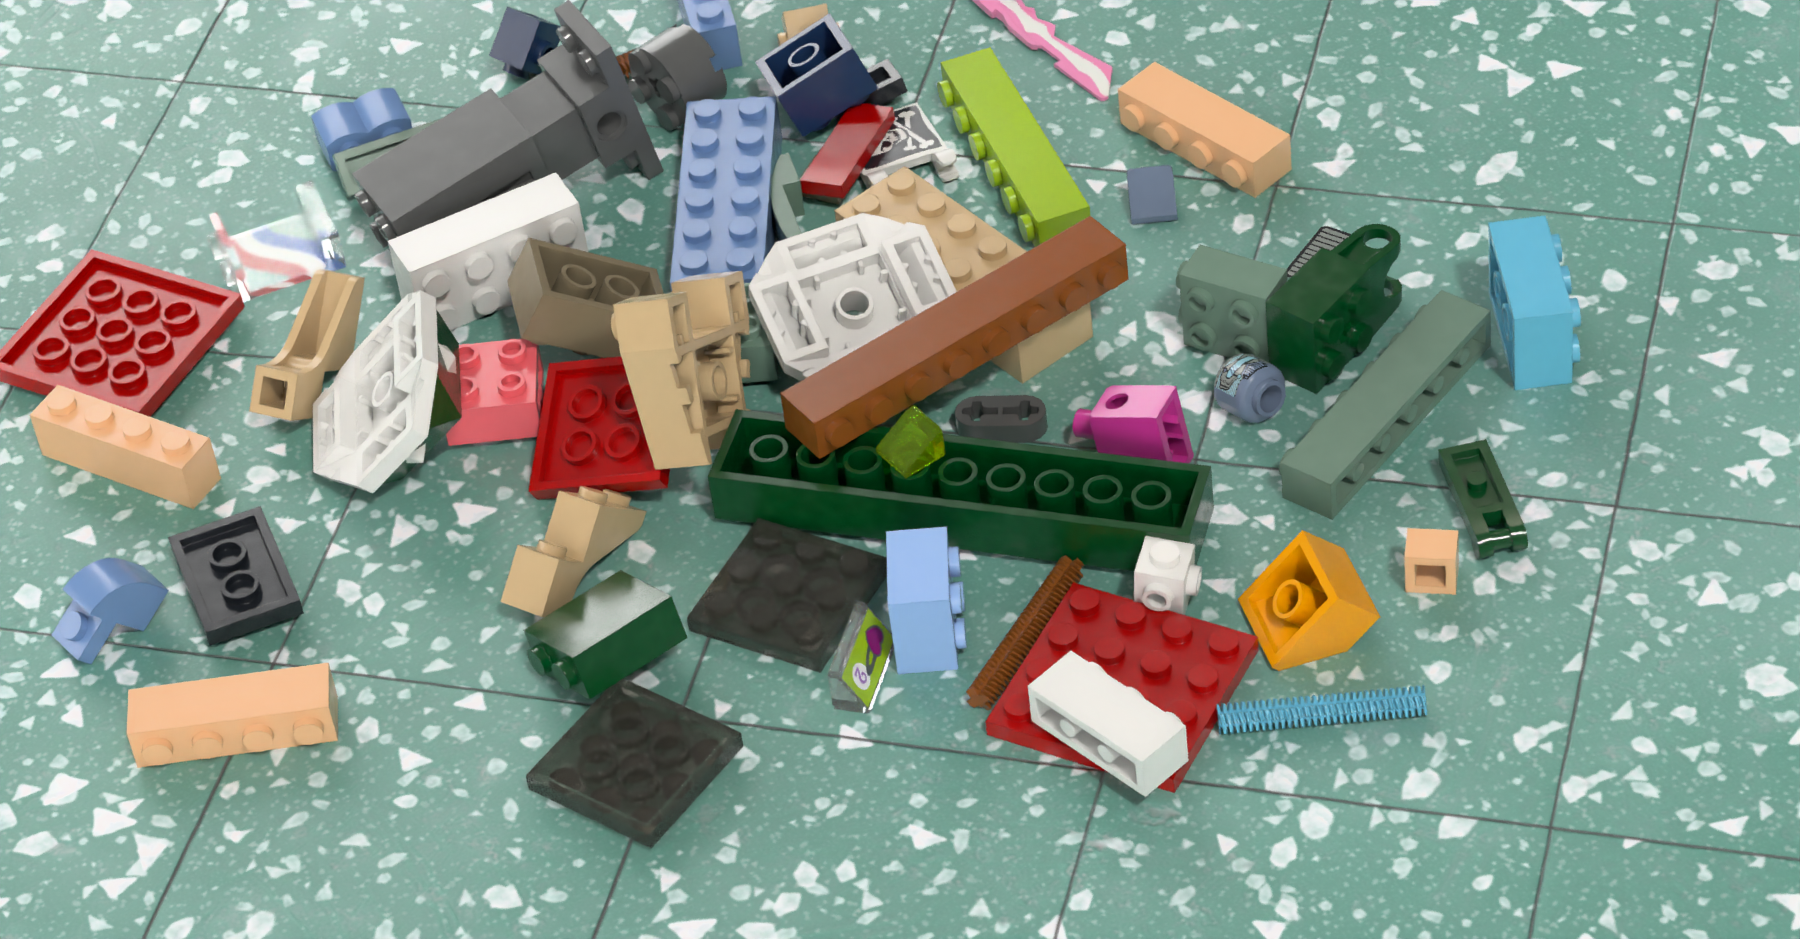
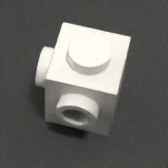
M1145 536L1134 571V602H1141L1154 611L1169 610L1185 615L1190 597L1198 595L1202 578V567L1195 565V544Z

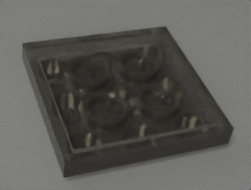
M758 518L687 616L689 631L821 673L886 579L887 557Z
M623 678L606 689L526 775L529 790L652 848L742 749V735L737 730Z

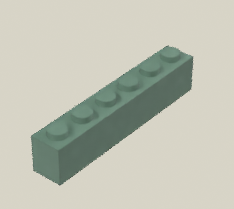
M1443 290L1428 305H1422L1417 311L1414 320L1402 333H1396L1392 337L1388 348L1376 361H1371L1366 365L1361 377L1349 390H1344L1339 394L1334 406L1323 418L1317 419L1312 423L1307 435L1297 446L1285 452L1279 465V474L1282 479V498L1333 520L1491 346V310Z

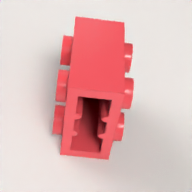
M508 339L459 345L462 418L446 433L448 446L537 437L544 397V368L539 345L526 339Z

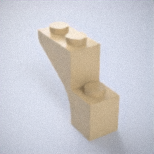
M318 269L314 273L282 350L270 362L256 365L249 412L289 421L313 418V404L322 393L324 373L326 371L340 370L354 352L365 281L364 277L326 269Z
M580 486L578 493L559 491L545 539L539 540L537 547L517 545L501 602L540 617H546L573 599L579 583L591 566L641 528L647 511L630 506L632 497L608 489H603L602 492Z

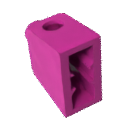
M1112 385L1106 388L1093 410L1080 408L1075 413L1072 425L1075 437L1094 440L1098 453L1190 463L1194 457L1176 386Z

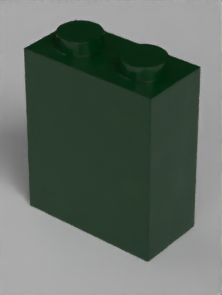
M622 570L523 630L530 645V649L527 650V656L533 668L541 676L547 675L558 681L564 689H572L588 699L597 696L688 638L672 596Z

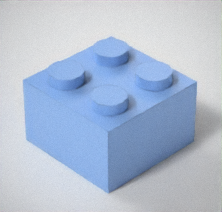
M947 527L886 531L888 610L897 673L908 674L958 670V649L967 648L965 619L956 618V614L965 612L963 581H953V577H961L959 546L949 547Z

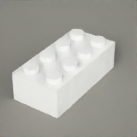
M555 172L389 240L388 245L401 300L407 294L416 293L418 290L435 297L436 309L450 331L513 305L507 280L528 237L588 252L579 202Z

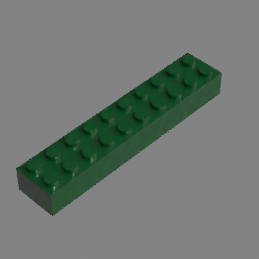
M736 409L708 475L714 515L717 519L886 540V531L947 527L949 547L959 546V549L1057 562L1062 556L1066 555L1072 561L1078 558L1084 565L1135 571L1145 536L1195 544V565L1197 566L1214 510L1211 466L881 426L870 429L846 445L819 459L786 429L784 415Z

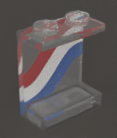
M312 180L295 186L301 209L300 214L232 237L228 236L218 212L209 214L214 233L208 234L206 237L215 261L223 258V261L219 262V266L226 286L229 288L235 285L238 293L242 295L243 302L310 280L318 269L336 271L346 267L339 234Z

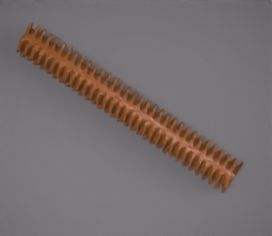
M1065 555L1058 560L1053 570L1041 584V587L1029 601L1026 608L966 691L970 696L967 702L971 707L979 706L986 710L992 709V706L995 704L994 701L998 700L997 697L1001 696V693L1007 687L1006 684H1009L1016 674L1015 671L1021 666L1072 583H1079L1080 579L1083 578L1080 570L1084 564L1078 558L1072 561Z

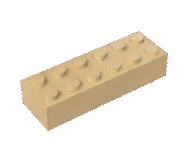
M905 166L834 210L836 222L860 213L886 217L902 224L910 222L925 225L957 292L1027 252ZM1090 302L990 361L1022 384L1093 337Z

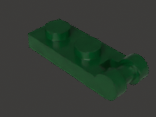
M1487 440L1439 449V466L1470 535L1476 558L1492 557L1495 550L1509 548L1512 552L1527 549L1528 538L1524 523ZM1502 524L1503 526L1502 529L1492 531L1488 529V526Z

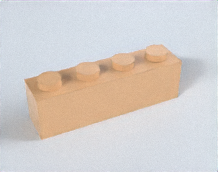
M1153 62L1118 88L1120 124L1254 198L1292 170L1290 134L1156 62Z
M57 385L30 414L43 456L194 509L221 479L209 437L72 389Z
M329 663L129 689L127 737L137 768L338 741V695Z

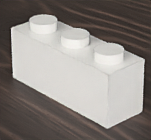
M1070 651L1028 685L1031 720L1144 797L1149 795L1188 762L1186 725L1175 714L1164 712L1147 701L1135 688L1126 687L1109 676L1095 662H1088Z

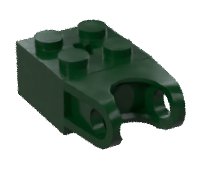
M1369 224L1357 229L1331 251L1321 248L1266 301L1269 363L1280 369L1286 381L1317 394L1330 380H1335L1340 376L1345 365L1358 352H1363L1367 349L1373 336L1398 308L1402 301V284L1399 279L1396 280L1387 276L1389 269L1401 251V236L1397 230L1383 224ZM1374 238H1382L1389 241L1383 248H1371L1365 245L1368 240ZM1384 288L1391 291L1388 296H1385Z

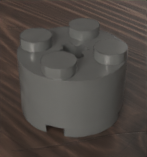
M675 24L640 45L628 55L633 79L628 81V87L632 96L641 104L646 102L657 115L660 124L668 131L685 124L687 101L720 100L727 93V82L723 69L721 68L715 72L709 60L715 56L714 51L707 41L689 25L682 24L676 28Z

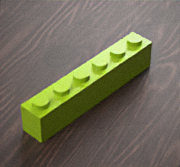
M991 47L940 62L942 81L937 83L940 100L945 108L951 107L953 110L954 121L959 133H967L974 158L977 161L982 159L985 163L986 175L991 186H999L1007 213L1009 215L1015 213L1017 216L1019 230L1024 241H1032L1036 247L1091 216L1089 204Z

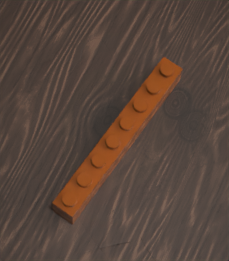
M1093 217L1085 218L781 392L786 429L819 459L1129 280L1126 244Z

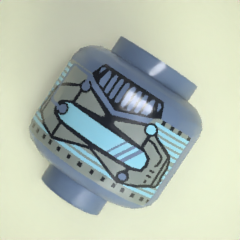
M1240 353L1229 358L1218 371L1214 382V397L1218 405L1228 413L1249 423H1260L1275 415L1284 404L1286 397L1285 378L1280 369L1253 354Z

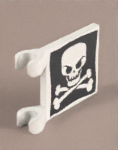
M917 102L894 109V123L860 173L867 189L904 166L911 168L930 161L933 162L942 182L959 178V172L954 165L957 162L956 153L953 149L947 148Z

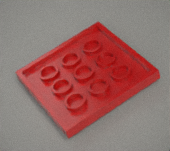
M91 249L0 350V382L48 396L57 385L151 417L244 309L242 295L238 292Z
M1073 582L986 719L987 735L1107 772L1031 720L1028 685L1068 652L1072 651L1088 662L1097 663L1109 676L1126 687L1135 688L1147 701L1164 712L1175 714L1186 725L1188 762L1157 787L1175 793L1218 721L1217 704H1219L1220 710L1222 703L1227 705L1258 653V636L1169 610L1154 611L1141 602H1134L1132 599Z

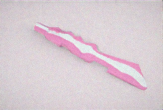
M972 0L992 19L998 18L1002 21L1007 29L1031 50L1043 49L1058 60V62L1054 63V67L1100 101L1108 100L1112 66L1055 37L1056 25L1038 19L1034 8L1026 7L1022 0Z

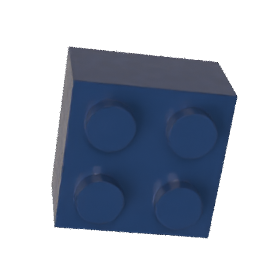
M830 13L755 61L803 137L810 132L825 128L833 117L849 107H856L862 104L872 92L878 89L876 83Z

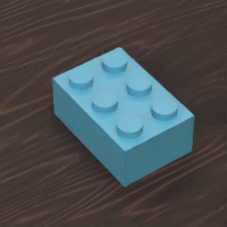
M1546 215L1488 223L1489 296L1514 390L1572 383L1573 363L1580 362L1579 340L1577 334H1573V327L1581 326V315L1578 299L1569 298L1568 295L1572 291L1569 268L1567 265L1560 266L1559 262H1562V246L1559 234H1551Z

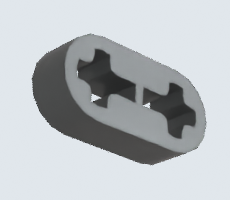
M973 396L962 400L955 409L956 427L959 436L1026 443L1040 439L1048 428L1045 404L1041 399L1034 396Z

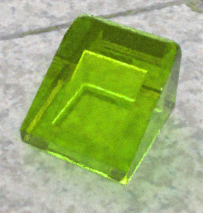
M913 405L903 413L877 445L876 452L907 478L945 455L943 432L934 421Z

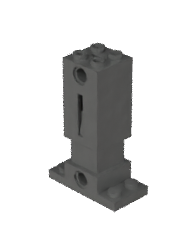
M570 0L554 9L561 25L560 28L556 29V33L562 45L537 59L542 73L501 98L490 88L352 173L360 189L354 196L364 213L368 217L373 215L375 222L370 224V228L383 248L388 246V241L555 172L563 180L595 159L605 169L623 159L631 170L637 166L648 180L664 171L611 45Z

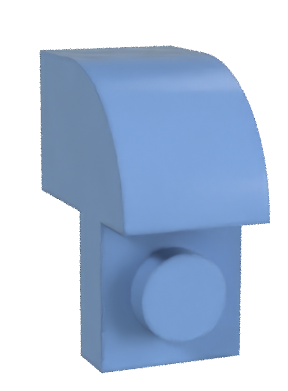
M105 558L95 561L77 572L63 588L73 600L53 631L52 636L78 661L92 664L116 623L144 631L169 590L142 565L119 558Z

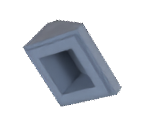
M1171 165L1128 169L1126 174L1131 223L1143 224L1178 220Z

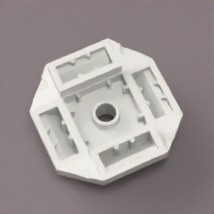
M860 213L775 242L758 274H755L748 286V296L784 373L799 381L804 380L957 292L925 225L910 222L902 224L886 217ZM856 310L862 312L863 314L853 316L847 314L846 312Z
M421 290L416 291V293L407 294L358 346L339 370L333 384L328 389H324L314 402V473L329 480L374 493L382 484L402 480L417 463H423L424 456L462 418L459 343L437 311L435 297Z

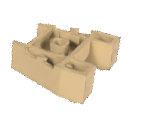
M742 271L688 276L672 282L671 293L631 297L613 304L614 313L611 318L612 333L619 342L621 358L655 470L712 464L710 450L720 448L735 410L751 411L746 408L742 379L750 378V360H741V335H749V314Z

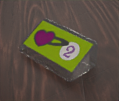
M857 601L856 605L854 604L828 672L834 709L869 713L873 708L894 652L892 633L865 602Z

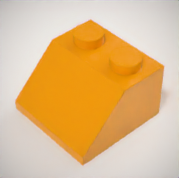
M1304 530L1292 540L1238 598L1255 635L1258 636V641L1271 667L1278 671L1347 652L1380 618L1345 549Z

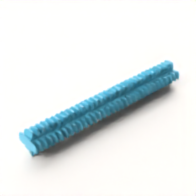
M1418 685L1415 686V691L1413 686L1409 687V691L1407 687H1403L1402 692L1401 688L1397 687L1396 693L1394 688H1390L1389 693L1388 689L1384 688L1383 695L1380 689L1376 690V694L1374 690H1370V696L1367 690L1363 691V695L1361 691H1357V698L1355 692L1352 691L1350 696L1348 692H1345L1344 699L1340 692L1337 694V698L1336 694L1332 693L1331 700L1329 694H1325L1324 699L1323 695L1319 694L1318 701L1316 695H1312L1311 700L1310 696H1305V702L1302 696H1299L1298 701L1296 697H1292V703L1289 697L1286 698L1285 702L1283 698H1280L1279 704L1278 700L1274 698L1273 703H1271L1270 699H1267L1266 706L1264 700H1260V705L1257 700H1254L1253 707L1251 701H1247V707L1245 702L1241 701L1240 708L1238 702H1234V709L1231 702L1227 703V709L1225 703H1222L1221 710L1219 704H1217L1219 735H1221L1222 728L1224 734L1228 733V727L1231 734L1234 733L1235 727L1237 733H1240L1241 726L1243 732H1247V726H1249L1250 732H1253L1254 725L1256 731H1260L1261 724L1263 731H1266L1267 724L1269 730H1273V723L1275 728L1279 729L1280 722L1282 728L1285 729L1286 722L1288 727L1292 728L1294 721L1295 727L1298 728L1299 721L1302 727H1305L1307 720L1308 726L1311 727L1312 720H1314L1315 726H1318L1319 719L1321 725H1325L1326 718L1328 725H1331L1332 718L1334 724H1337L1339 717L1341 724H1344L1345 717L1347 723L1351 722V716L1353 721L1357 722L1358 715L1360 722L1364 721V715L1366 720L1370 721L1371 714L1374 721L1377 720V714L1379 719L1383 720V713H1385L1388 720L1390 712L1393 719H1396V712H1398L1399 718H1402L1403 711L1406 718H1409V711H1411L1412 717H1415L1416 710L1419 717H1421L1423 709L1425 716H1427L1425 686L1422 685L1421 690Z

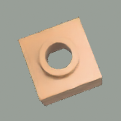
M1407 528L1404 556L1405 592L1456 595L1459 570L1458 530Z

